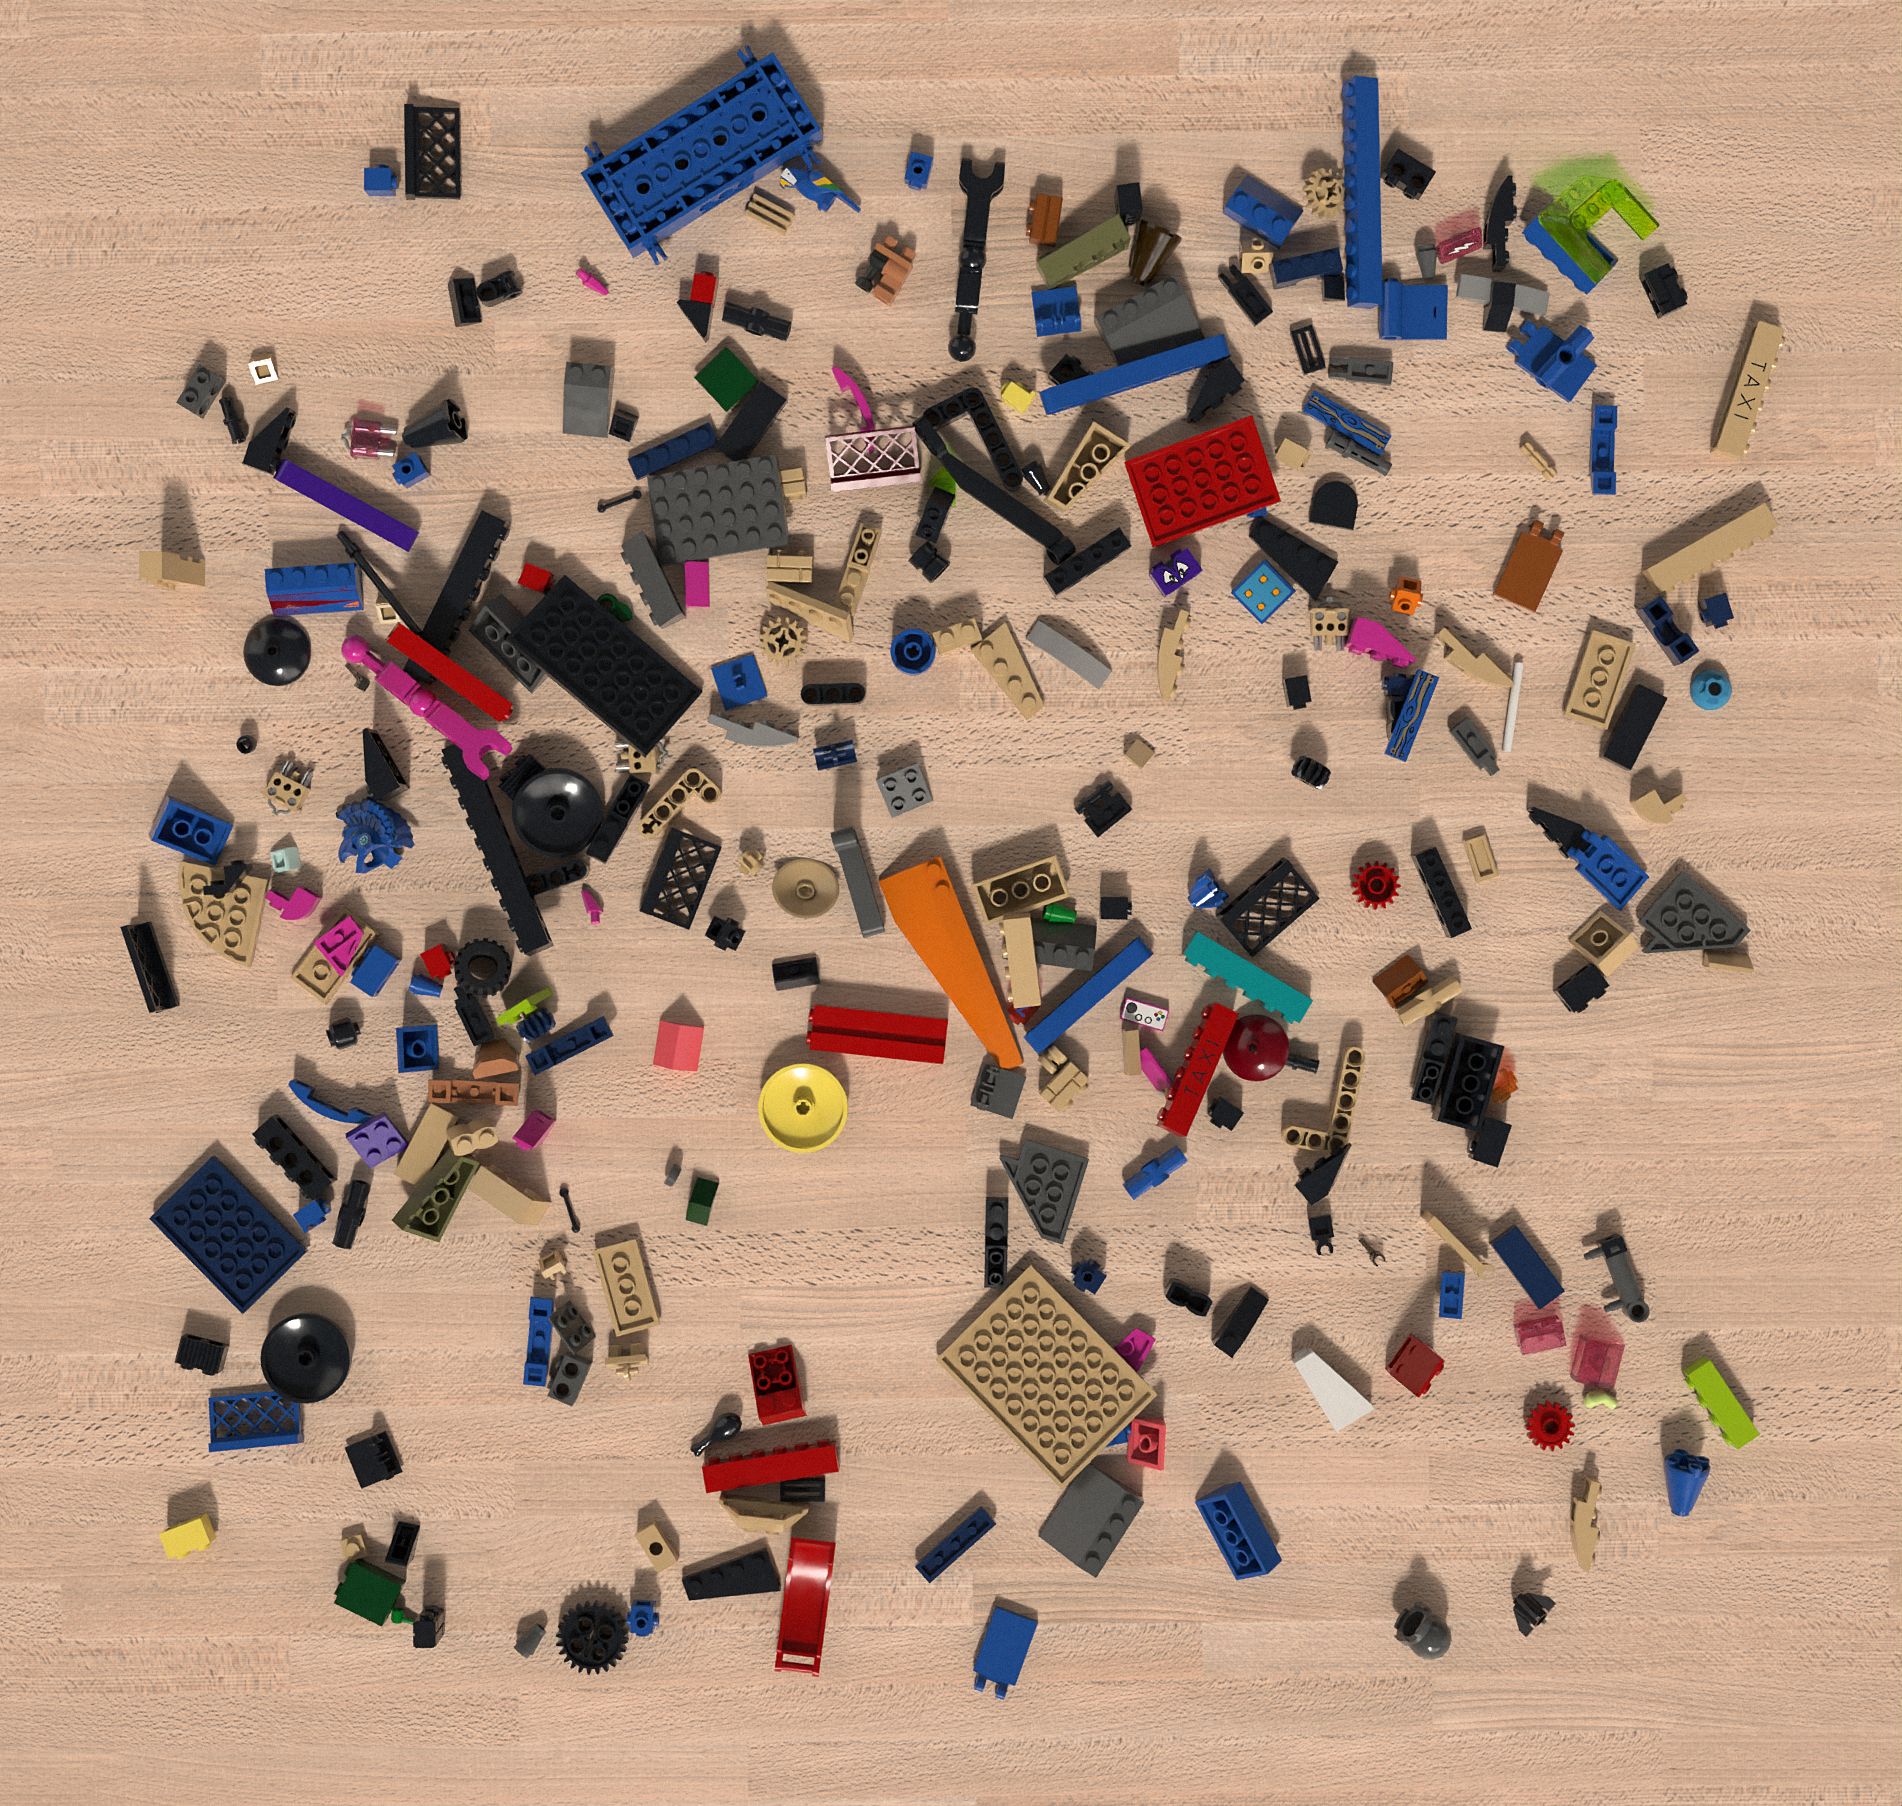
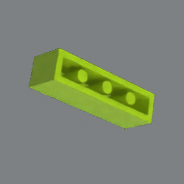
M1703 1356L1682 1370L1685 1375L1683 1379L1690 1390H1695L1698 1395L1696 1397L1697 1402L1703 1409L1707 1408L1710 1413L1708 1416L1709 1420L1715 1427L1719 1426L1723 1432L1720 1436L1728 1446L1732 1445L1738 1450L1760 1435L1711 1360Z

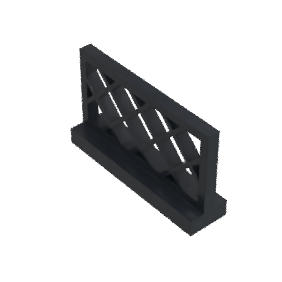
M404 104L406 200H415V198L461 200L459 108L415 107L413 104ZM418 113H428L434 120L424 127L418 121ZM445 114H455V122L449 128L439 120ZM436 122L445 130L438 139L428 131ZM425 133L434 141L426 150L419 144V139ZM447 134L455 140V145L449 151L440 143ZM436 145L446 153L438 161L429 154ZM425 156L434 163L427 172L419 166V162ZM448 156L455 162V168L450 173L440 165ZM437 167L446 175L438 184L429 176ZM419 171L423 174V176L420 179ZM455 172H456V180L452 177V175H453ZM425 178L435 186L430 192L419 191V184ZM450 179L456 185V193H446L441 186Z
M671 827L639 911L689 930L722 847ZM682 837L691 839L695 849L682 853L679 846ZM695 841L703 845L697 847ZM706 846L716 849L711 859L703 861L699 849ZM677 850H679L681 855L675 857ZM696 851L701 863L689 868L684 856ZM682 857L687 869L674 874L671 867L672 862ZM710 862L709 868L707 870L705 864ZM703 865L706 872L705 878L695 882L691 870ZM669 870H670L671 873H672V876L667 877V875H668V873H669ZM688 872L693 884L681 889L676 877ZM674 878L679 890L666 895L663 885L666 881ZM702 883L701 888L699 890L697 885ZM695 886L698 893L697 898L687 903L682 891ZM662 890L664 896L659 898ZM680 893L685 904L672 909L668 897ZM666 899L671 911L664 914L654 912L656 903ZM694 904V906H693V908H692V911H691L690 908H689V905ZM687 907L690 914L687 923L678 921L674 912ZM672 913L674 919L667 917V915Z
M1284 857L1216 915L1219 921L1223 923L1251 957H1254L1320 899L1293 868L1294 866L1289 860ZM1291 872L1295 877V887H1283L1284 878ZM1271 889L1279 890L1278 902L1266 901L1267 893ZM1283 890H1294L1293 903L1282 902ZM1298 891H1307L1312 897L1305 904L1297 903ZM1254 904H1262L1261 917L1250 916V907ZM1266 905H1278L1276 918L1265 917ZM1281 906H1293L1292 915L1289 918H1280ZM1237 919H1245L1244 931H1235L1231 924ZM1249 919L1261 920L1260 932H1248ZM1265 920L1276 921V928L1272 933H1264ZM1248 935L1259 936V944L1251 950L1247 945Z
M152 922L120 927L149 1013H160L180 1006Z

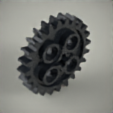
M588 1600L585 1602L584 1607L577 1603L576 1611L570 1608L568 1611L569 1616L564 1614L562 1617L565 1623H559L558 1628L562 1631H558L556 1637L561 1638L557 1641L556 1646H563L559 1655L566 1654L564 1663L571 1660L570 1668L572 1669L578 1665L579 1673L582 1672L583 1668H586L588 1675H590L592 1669H595L598 1675L601 1667L607 1672L609 1664L615 1667L617 1664L616 1659L622 1660L623 1655L621 1652H626L627 1647L623 1644L629 1641V1638L624 1636L628 1634L629 1629L622 1628L626 1620H618L621 1612L614 1615V1606L609 1610L606 1609L607 1602H604L601 1607L598 1606L597 1600H595L593 1606H590ZM582 1619H587V1620H589L590 1623H591V1626H590V1627H584V1626L581 1624V1620H582ZM600 1619L601 1622L589 1655L586 1656L584 1653L589 1643L590 1635L595 1627L596 1620ZM609 1627L612 1630V1634H604L601 1628ZM580 1640L584 1647H575L573 1641ZM601 1648L605 1654L599 1656L594 1652V1649Z

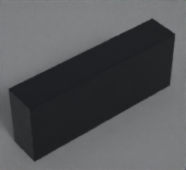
M761 381L714 448L732 462L748 459L788 403L787 399Z
M1641 684L1635 685L1599 757L1626 771H1630L1668 698Z

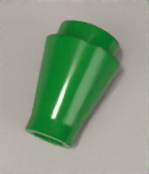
M1056 901L1044 905L1042 918L1047 919L1048 922L1074 923L1077 910Z

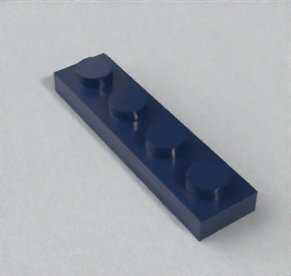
M708 422L627 460L638 481L715 446L718 441Z
M980 1506L915 1564V1568L931 1583L996 1525V1521Z

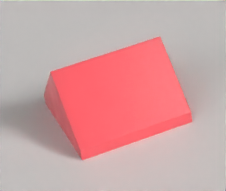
M660 1020L653 1065L672 1070L698 1071L704 1027Z
M1135 1417L1129 1423L1131 1435H1128L1127 1462L1160 1471L1164 1470L1166 1436L1164 1418Z

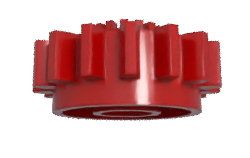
M1374 861L1373 866L1366 862L1365 869L1362 867L1357 868L1360 872L1359 875H1352L1356 882L1350 883V886L1356 888L1352 895L1359 896L1356 900L1357 903L1364 901V908H1368L1372 904L1373 910H1377L1378 905L1383 909L1386 908V902L1394 903L1392 897L1399 896L1396 888L1401 887L1400 884H1396V880L1400 877L1393 875L1394 868L1387 869L1386 862L1379 866L1378 861ZM1374 879H1377L1381 885L1380 889L1376 892L1370 886Z
M1545 1400V1405H1541L1539 1402L1536 1403L1537 1408H1530V1416H1525L1528 1424L1524 1425V1428L1530 1431L1526 1434L1527 1437L1533 1439L1532 1443L1535 1446L1540 1444L1542 1450H1545L1548 1446L1551 1451H1554L1556 1445L1562 1449L1563 1441L1568 1444L1570 1443L1567 1438L1568 1435L1574 1436L1575 1434L1570 1430V1428L1575 1427V1423L1569 1421L1573 1418V1415L1566 1413L1568 1409L1564 1405L1560 1407V1404L1556 1401L1553 1405L1548 1400ZM1554 1421L1553 1427L1550 1430H1545L1546 1423Z

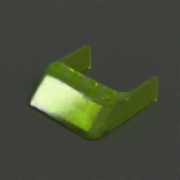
M1582 175L1540 212L1538 219L1541 226L1593 283L1597 284L1612 270V267L1587 240L1586 232L1592 225L1613 208L1638 237L1644 241L1660 224L1619 180Z

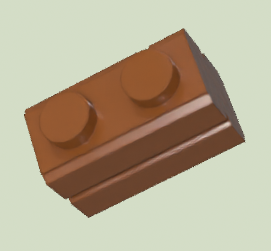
M1036 194V199L1031 200L1029 214H1033L1032 223H1027L1026 236H1030V244L1056 247L1063 202L1062 197Z

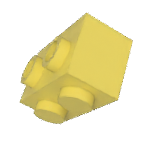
M207 1513L168 1527L159 1534L168 1559L177 1557V1559L184 1558L190 1555L191 1550L196 1548L198 1551L207 1549L211 1546L210 1543L217 1538Z

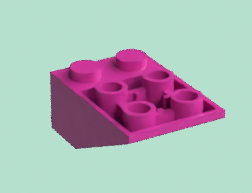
M1361 617L1351 621L1348 636L1344 643V647L1349 648L1348 652L1356 655L1366 653L1370 655V659L1379 662L1389 660L1392 661V666L1404 668V666H1409L1416 662V658L1380 623Z

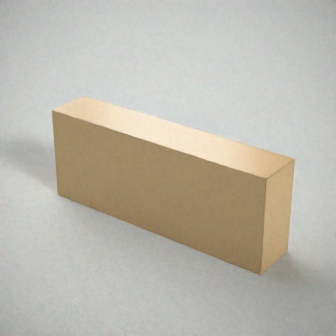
M432 1102L394 1175L418 1187L442 1155L448 1143L446 1131L457 1125L461 1116Z

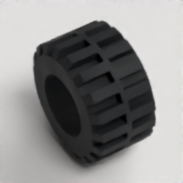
M477 938L473 939L472 943L467 942L465 947L458 951V955L455 958L454 972L459 987L463 988L465 993H471L476 998L478 996L487 998L488 995H497V992H501L509 982L512 966L510 955L508 952H505V947L503 945L499 946L495 940L490 942L488 938H483V941H479ZM479 957L489 958L496 965V973L488 979H478L470 973V963Z

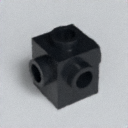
M714 915L705 936L715 942L714 946L724 951L727 948L736 951L746 931L738 927L740 923L729 917L724 920Z

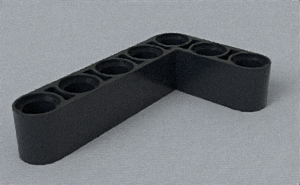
M968 388L925 410L923 416L926 419L932 414L938 416L939 421L936 424H931L936 431L969 415L1003 486L1009 491H1017L1021 488L1023 483L1022 472L982 392L978 388ZM974 394L978 396L979 401L976 404H970L967 402V397ZM954 404L958 406L959 411L956 414H949L946 410L947 407ZM979 415H987L989 418L988 423L984 425L978 423L977 417ZM994 434L998 436L999 442L994 445L989 444L987 437ZM1004 454L1008 456L1009 462L1005 465L999 464L997 462L999 455ZM1009 475L1018 476L1019 482L1015 485L1009 484L1007 482Z

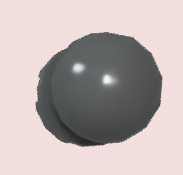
M1415 1602V1606L1410 1610L1405 1608L1395 1622L1394 1628L1397 1629V1635H1394V1637L1404 1646H1409L1418 1657L1429 1660L1442 1657L1449 1650L1452 1642L1451 1629L1442 1618L1432 1614V1610L1422 1602Z

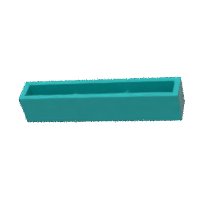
M1198 931L1194 932L1182 953L1186 956L1185 961L1195 967L1197 964L1205 967L1204 972L1213 978H1216L1217 975L1225 979L1223 984L1233 990L1237 986L1244 991L1242 995L1252 1001L1255 998L1263 1002V1008L1272 1013L1274 1010L1282 1013L1280 1018L1290 1024H1293L1294 1021L1300 1023L1313 1002L1309 997Z

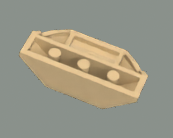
M721 1493L719 1498V1504L738 1528H744L743 1530L746 1532L765 1530L767 1534L777 1535L779 1532L783 1533L808 1513L810 1504L805 1502H780L778 1499Z

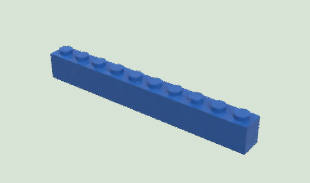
M1355 75L1344 81L1342 87V116L1344 118L1343 162L1345 164L1344 207L1346 211L1345 253L1347 260L1345 270L1347 276L1346 298L1347 307L1372 309L1383 304L1378 78Z

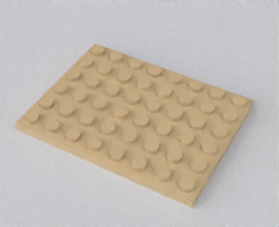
M1032 1265L936 1359L1061 1489L1077 1476L1158 1395Z

